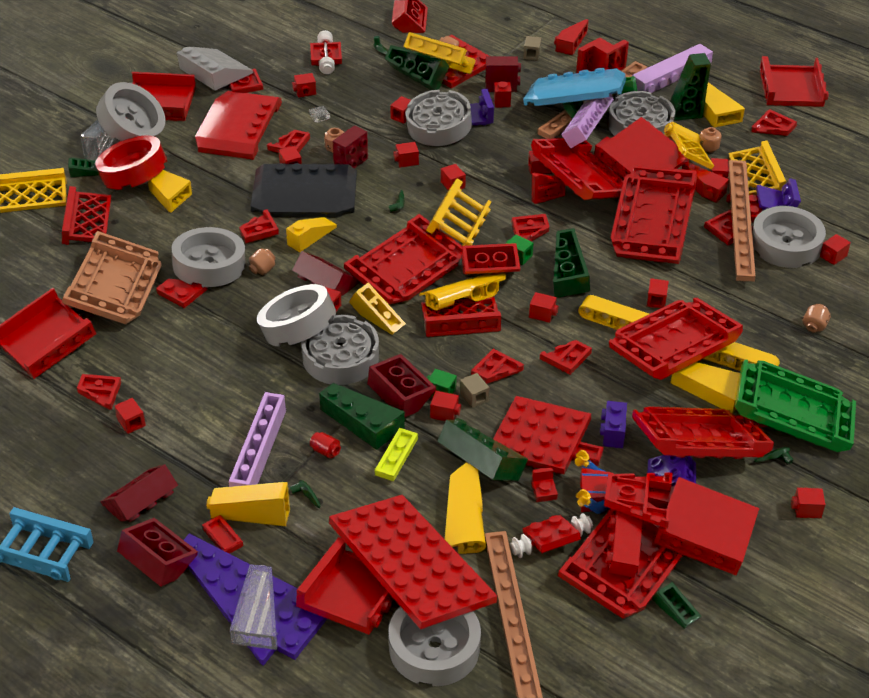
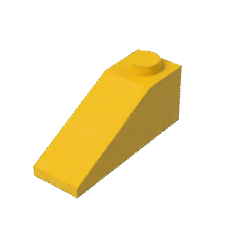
M325 217L298 220L286 228L287 245L301 252L337 228V224Z
M369 283L355 292L349 301L362 317L391 335L406 324Z

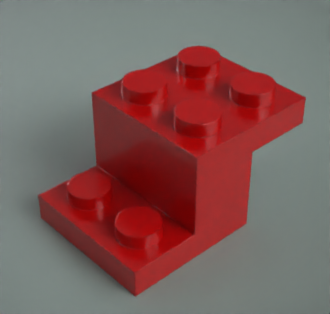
M598 38L578 48L576 73L582 70L592 72L597 68H604L605 70L617 68L622 71L626 68L629 42L622 40L613 45L602 38Z

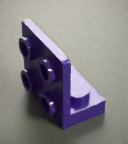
M481 89V96L478 97L479 103L470 104L472 125L494 123V106L488 89Z
M789 179L787 184L783 185L782 191L761 185L756 186L759 206L763 210L777 206L797 208L801 202L797 183L794 179Z
M661 455L648 460L647 473H655V476H664V473L667 472L673 473L671 486L676 484L678 477L696 483V463L691 456L679 458L674 455Z

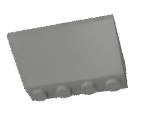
M185 47L177 52L180 69L189 75H195L197 80L213 90L220 89L253 73L252 69L218 49Z

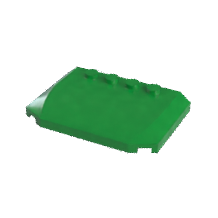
M744 359L741 365L735 408L741 416L836 452L851 450L854 445L855 400L848 401L842 396L843 392L835 387L766 361L758 360L754 364L748 363V360Z

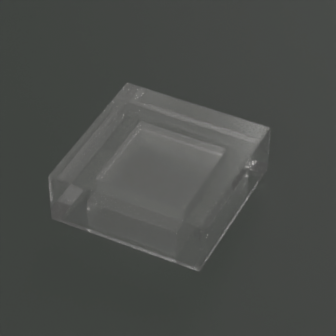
M324 105L309 109V115L315 123L330 119V113Z

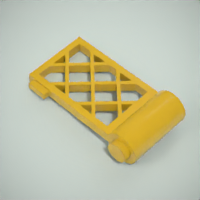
M675 122L668 123L664 128V134L669 139L675 141L684 157L712 170L714 164L700 145V135Z

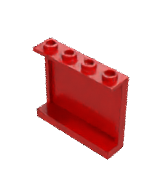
M762 56L759 70L767 105L824 107L829 93L826 91L824 73L821 72L822 65L819 64L818 58H815L814 66L770 65L768 56Z
M132 72V84L144 88L156 98L164 111L165 120H186L196 90L195 75Z
M640 117L601 145L598 153V158L623 179L627 174H631L635 165L678 169L684 163L689 162V159L684 157L674 141L666 137L643 117Z
M52 288L0 324V347L35 379L96 335L91 321L87 318L83 320L68 305L63 304L55 289Z
M678 477L666 508L670 510L668 528L659 527L654 543L737 575L744 560L759 508Z
M338 537L297 589L296 607L369 635L374 627L377 628L383 614L389 612L394 598L358 556L346 550L345 541Z

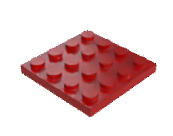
M450 35V37L459 41V47L467 50L465 56L476 60L471 74L448 69L442 83L452 89L486 69V56L489 55Z
M516 396L493 439L528 458L526 465L536 468H552L553 472L565 475L591 421V413Z

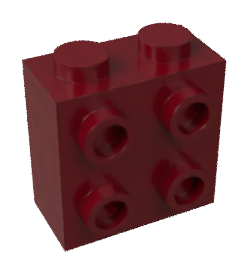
M486 56L485 89H488V92H494V82L502 81L510 82L511 92H517V86H520L518 72H521V63H518V56Z
M354 125L332 141L334 164H348L356 168L368 159L367 131Z

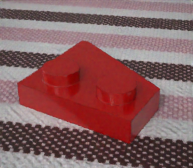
M769 109L752 126L751 131L788 136L797 126V121Z
M268 209L264 210L263 215L259 218L254 217L248 223L239 227L240 234L245 243L279 234V229Z
M546 214L512 217L511 219L514 235H519L529 241H533L549 232L550 227Z

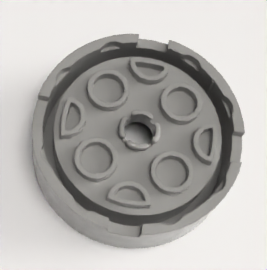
M119 82L111 85L101 97L96 107V114L101 127L111 138H117L120 141L143 135L157 138L165 126V114L156 98L144 88L132 83Z
M432 90L422 93L409 102L405 112L409 135L415 141L424 145L443 146L455 143L464 138L472 127L471 107L468 99L462 94L451 90L449 92Z
M645 91L627 92L617 96L615 101L610 104L608 127L615 136L637 119L643 117L664 134L665 126L670 122H674L675 109L672 103L663 96L658 98L652 96L651 92Z
M791 206L768 208L759 213L754 220L752 230L753 251L756 250L760 254V258L770 264L785 268L802 267V264L814 263L820 257L826 230L820 219L806 210Z
M204 227L189 230L178 236L172 244L173 271L179 279L191 285L194 282L202 284V287H216L231 283L241 276L242 270L245 269L244 242L237 234L221 228Z
M310 284L293 288L273 298L260 310L257 315V322L269 344L280 346L281 343L288 342L289 345L309 339L329 325L328 320L335 317L336 309L324 286Z
M335 315L334 318L328 320L329 325L321 332L301 342L303 365L306 371L315 379L327 384L346 385L361 381L368 377L369 366L379 362V338L376 330L367 321L361 322L356 320L355 316Z
M401 606L391 618L389 624L390 658L399 673L417 684L419 682L430 683L432 686L449 685L468 675L478 661L481 628L479 620L473 611L420 629ZM430 641L441 643L437 648L429 646Z

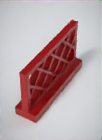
M69 186L62 227V244L69 245L70 240L92 242L93 234L97 233V231L107 234L111 195L76 192V187ZM79 198L88 199V201L82 202ZM99 200H104V201H107V202H105V203H103V204H100L98 201H99ZM94 204L96 207L91 209L89 205ZM84 208L86 212L81 213L78 210ZM102 210L104 213L99 215L96 212ZM93 215L95 218L90 220L87 216ZM82 219L84 223L79 224L77 221ZM98 221H100V222L103 223V224L100 225V226H97L95 223L98 222ZM91 226L93 229L88 231L85 228ZM79 230H80L81 232H83V234H81V235H79V234H74L75 232H77V231H79Z
M495 297L480 301L471 299L455 300L454 305L450 306L453 307L452 309L443 308L433 311L429 310L430 307L426 305V302H421L426 337L501 331V313L498 311Z

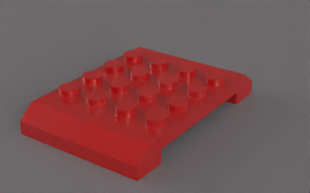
M564 138L532 140L531 148L533 155L544 164V167L550 169L556 177L560 178L566 186L570 187L583 200L620 198L624 180L590 152L592 145L586 140L572 148L569 147Z

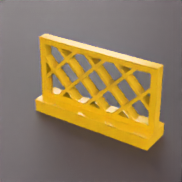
M762 141L760 147L728 153L729 160H737L734 158L741 157V161H746L747 159L753 161L751 164L746 163L747 177L752 178L748 181V189L749 187L756 188L757 185L765 186L768 183L773 185L768 188L782 191L786 180L768 141ZM759 153L758 157L751 156L752 154ZM757 163L763 164L762 167L755 166V165H756ZM751 170L758 171L756 174L750 173ZM762 173H764V174H767L768 176L765 178V177H762V176H760V175H761ZM756 180L762 181L761 184H756L754 182ZM756 190L749 191V195L757 196Z
M64 168L0 174V191H8L5 195L0 193V204L5 200L10 203L7 206L0 207V213L66 206L67 181ZM56 185H61L58 189L52 187ZM37 187H44L40 191L35 189ZM18 189H26L23 193L18 191ZM47 190L53 192L49 197L44 194ZM31 191L36 194L32 198L26 196ZM13 193L18 195L14 200L9 198ZM59 195L63 200L55 201L53 198ZM39 197L45 199L43 202H36ZM22 199L27 201L25 204H18Z

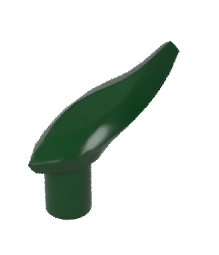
M374 36V48L381 53L387 54L388 49L380 43V37Z
M400 190L397 203L389 205L390 212L403 209L405 204L403 190Z
M782 447L767 453L763 457L754 459V462L782 457L788 465L794 459L788 453L790 448Z
M299 480V483L289 486L292 494L302 490L304 495L320 509L321 506L315 493L305 481Z

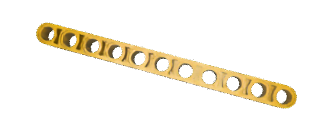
M588 295L578 309V313L582 318L617 330L649 315L648 313L594 295ZM736 342L703 358L741 371L744 359L748 360V363L754 364L758 360L766 361L776 366L780 364L776 356Z

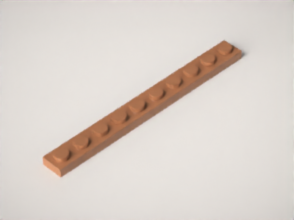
M635 61L623 69L622 72L626 74V77H632L633 74L648 67ZM564 110L538 128V135L545 139H553L566 129L572 118Z
M729 160L736 281L755 282L746 161Z
M506 531L485 533L486 548L495 592L498 596L497 602L517 698H543Z

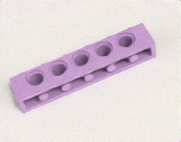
M611 93L609 97L585 100L561 134L570 148L587 140L614 100Z

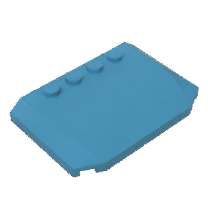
M597 68L592 72L582 70L576 74L566 72L560 76L550 74L548 77L538 78L531 85L523 99L524 105H528L530 102L534 103L535 106L605 98L609 97L610 93L621 94L626 82V74L617 68L608 70Z

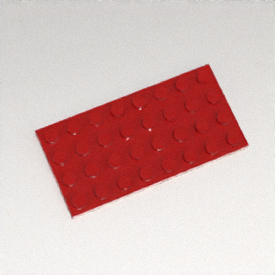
M403 495L329 516V524L420 629L497 602L498 596Z

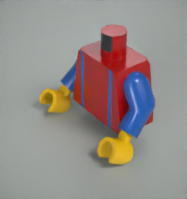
M580 450L576 454L577 458L575 459L576 466L583 465L580 476V491L576 494V498H579L577 503L581 506V512L593 511L596 514H601L611 509L604 506L608 474L614 473L598 468L589 460L588 453Z

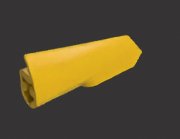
M506 273L480 275L422 292L419 296L425 295L426 305L434 310L454 305L455 300L463 297L480 301L497 294L499 281L506 280Z
M467 462L450 475L445 540L451 547L457 546L459 554L478 553L486 548L478 469Z

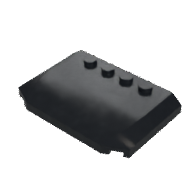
M263 164L255 172L251 212L257 210L262 212L263 215V211L268 209L272 217L338 218L344 212L351 211V213H354L357 170L348 164Z

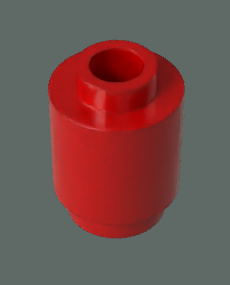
M323 432L314 433L310 439V446L313 450L330 459L337 456L341 450L340 441Z

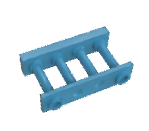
M13 507L9 513L13 527L0 545V563L3 562L47 575L55 580L69 582L71 578L67 564L78 547L91 548L94 543L91 529ZM21 530L32 532L20 551L9 548ZM40 536L51 538L39 557L28 554ZM59 542L70 543L59 562L48 560Z

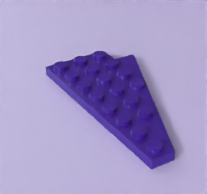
M188 534L184 541L198 551V555L190 563L188 569L260 664L264 666L276 650L296 660L327 618L296 607L298 588Z

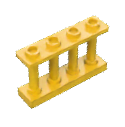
M411 32L408 33L403 46L405 49L445 60L450 69L471 74L476 61L465 56L467 50Z
M457 178L448 190L426 231L432 234L435 229H441L463 243L462 246H468L473 244L474 240L472 238H475L479 233L478 227L480 228L485 221L483 217H486L490 212L489 205L491 201L488 200L483 206L461 192L460 186L463 182ZM454 197H458L478 210V216L458 204ZM448 208L455 209L473 221V226L450 213ZM442 218H447L468 232L467 237L445 224Z

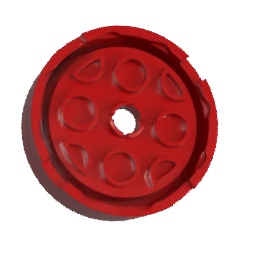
M143 135L125 139L112 145L97 158L95 165L107 188L123 189V186L131 184V187H135L157 176L165 168L164 163L167 162V157L158 138Z

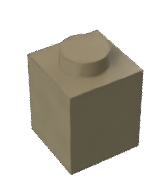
M526 36L523 59L539 60L542 37Z
M478 373L460 380V394L471 408L489 401L490 387Z

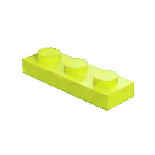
M399 428L375 469V476L394 481L417 442L418 433Z

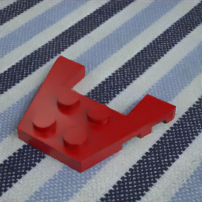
M667 472L664 473V476H655V473H647L646 477H635L634 473L608 474L604 506L660 527L668 528L670 510L647 506L649 487L671 491L673 473Z

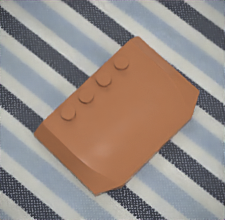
M97 231L78 273L63 296L62 303L123 324L129 323L140 316L161 270L162 265L158 259V251Z

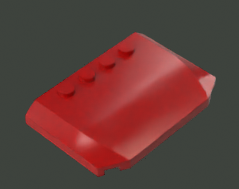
M227 91L215 99L195 135L198 152L254 160L259 150L258 144L274 112H278L282 104L281 98Z
M635 165L631 174H627L624 178L611 234V241L617 257L679 264L696 187L697 171Z
M418 214L407 222V227L360 258L356 255L345 262L344 269L364 285L369 283L388 304L410 300L456 268L462 257V246L440 229H435L432 234L426 231L430 221Z
M693 298V302L688 303L678 300L618 329L615 333V338L609 340V348L653 378L662 380L736 342L743 332V325L699 298Z
M645 407L643 412L639 413L637 410H633L632 413L633 420L663 455H674L679 458L686 456L697 458L713 456L719 459L724 457L743 459V457H763L773 449L774 442L751 419L741 415L735 416L730 413V410Z
M647 502V506L655 507L651 503ZM610 509L573 557H570L559 570L557 576L624 619L646 608L684 555L655 544L654 540L660 526L642 520L639 567L635 577L608 573L609 564L605 563L607 551L611 548L610 545H607L609 532H612V527H609L611 514L615 515L616 510Z

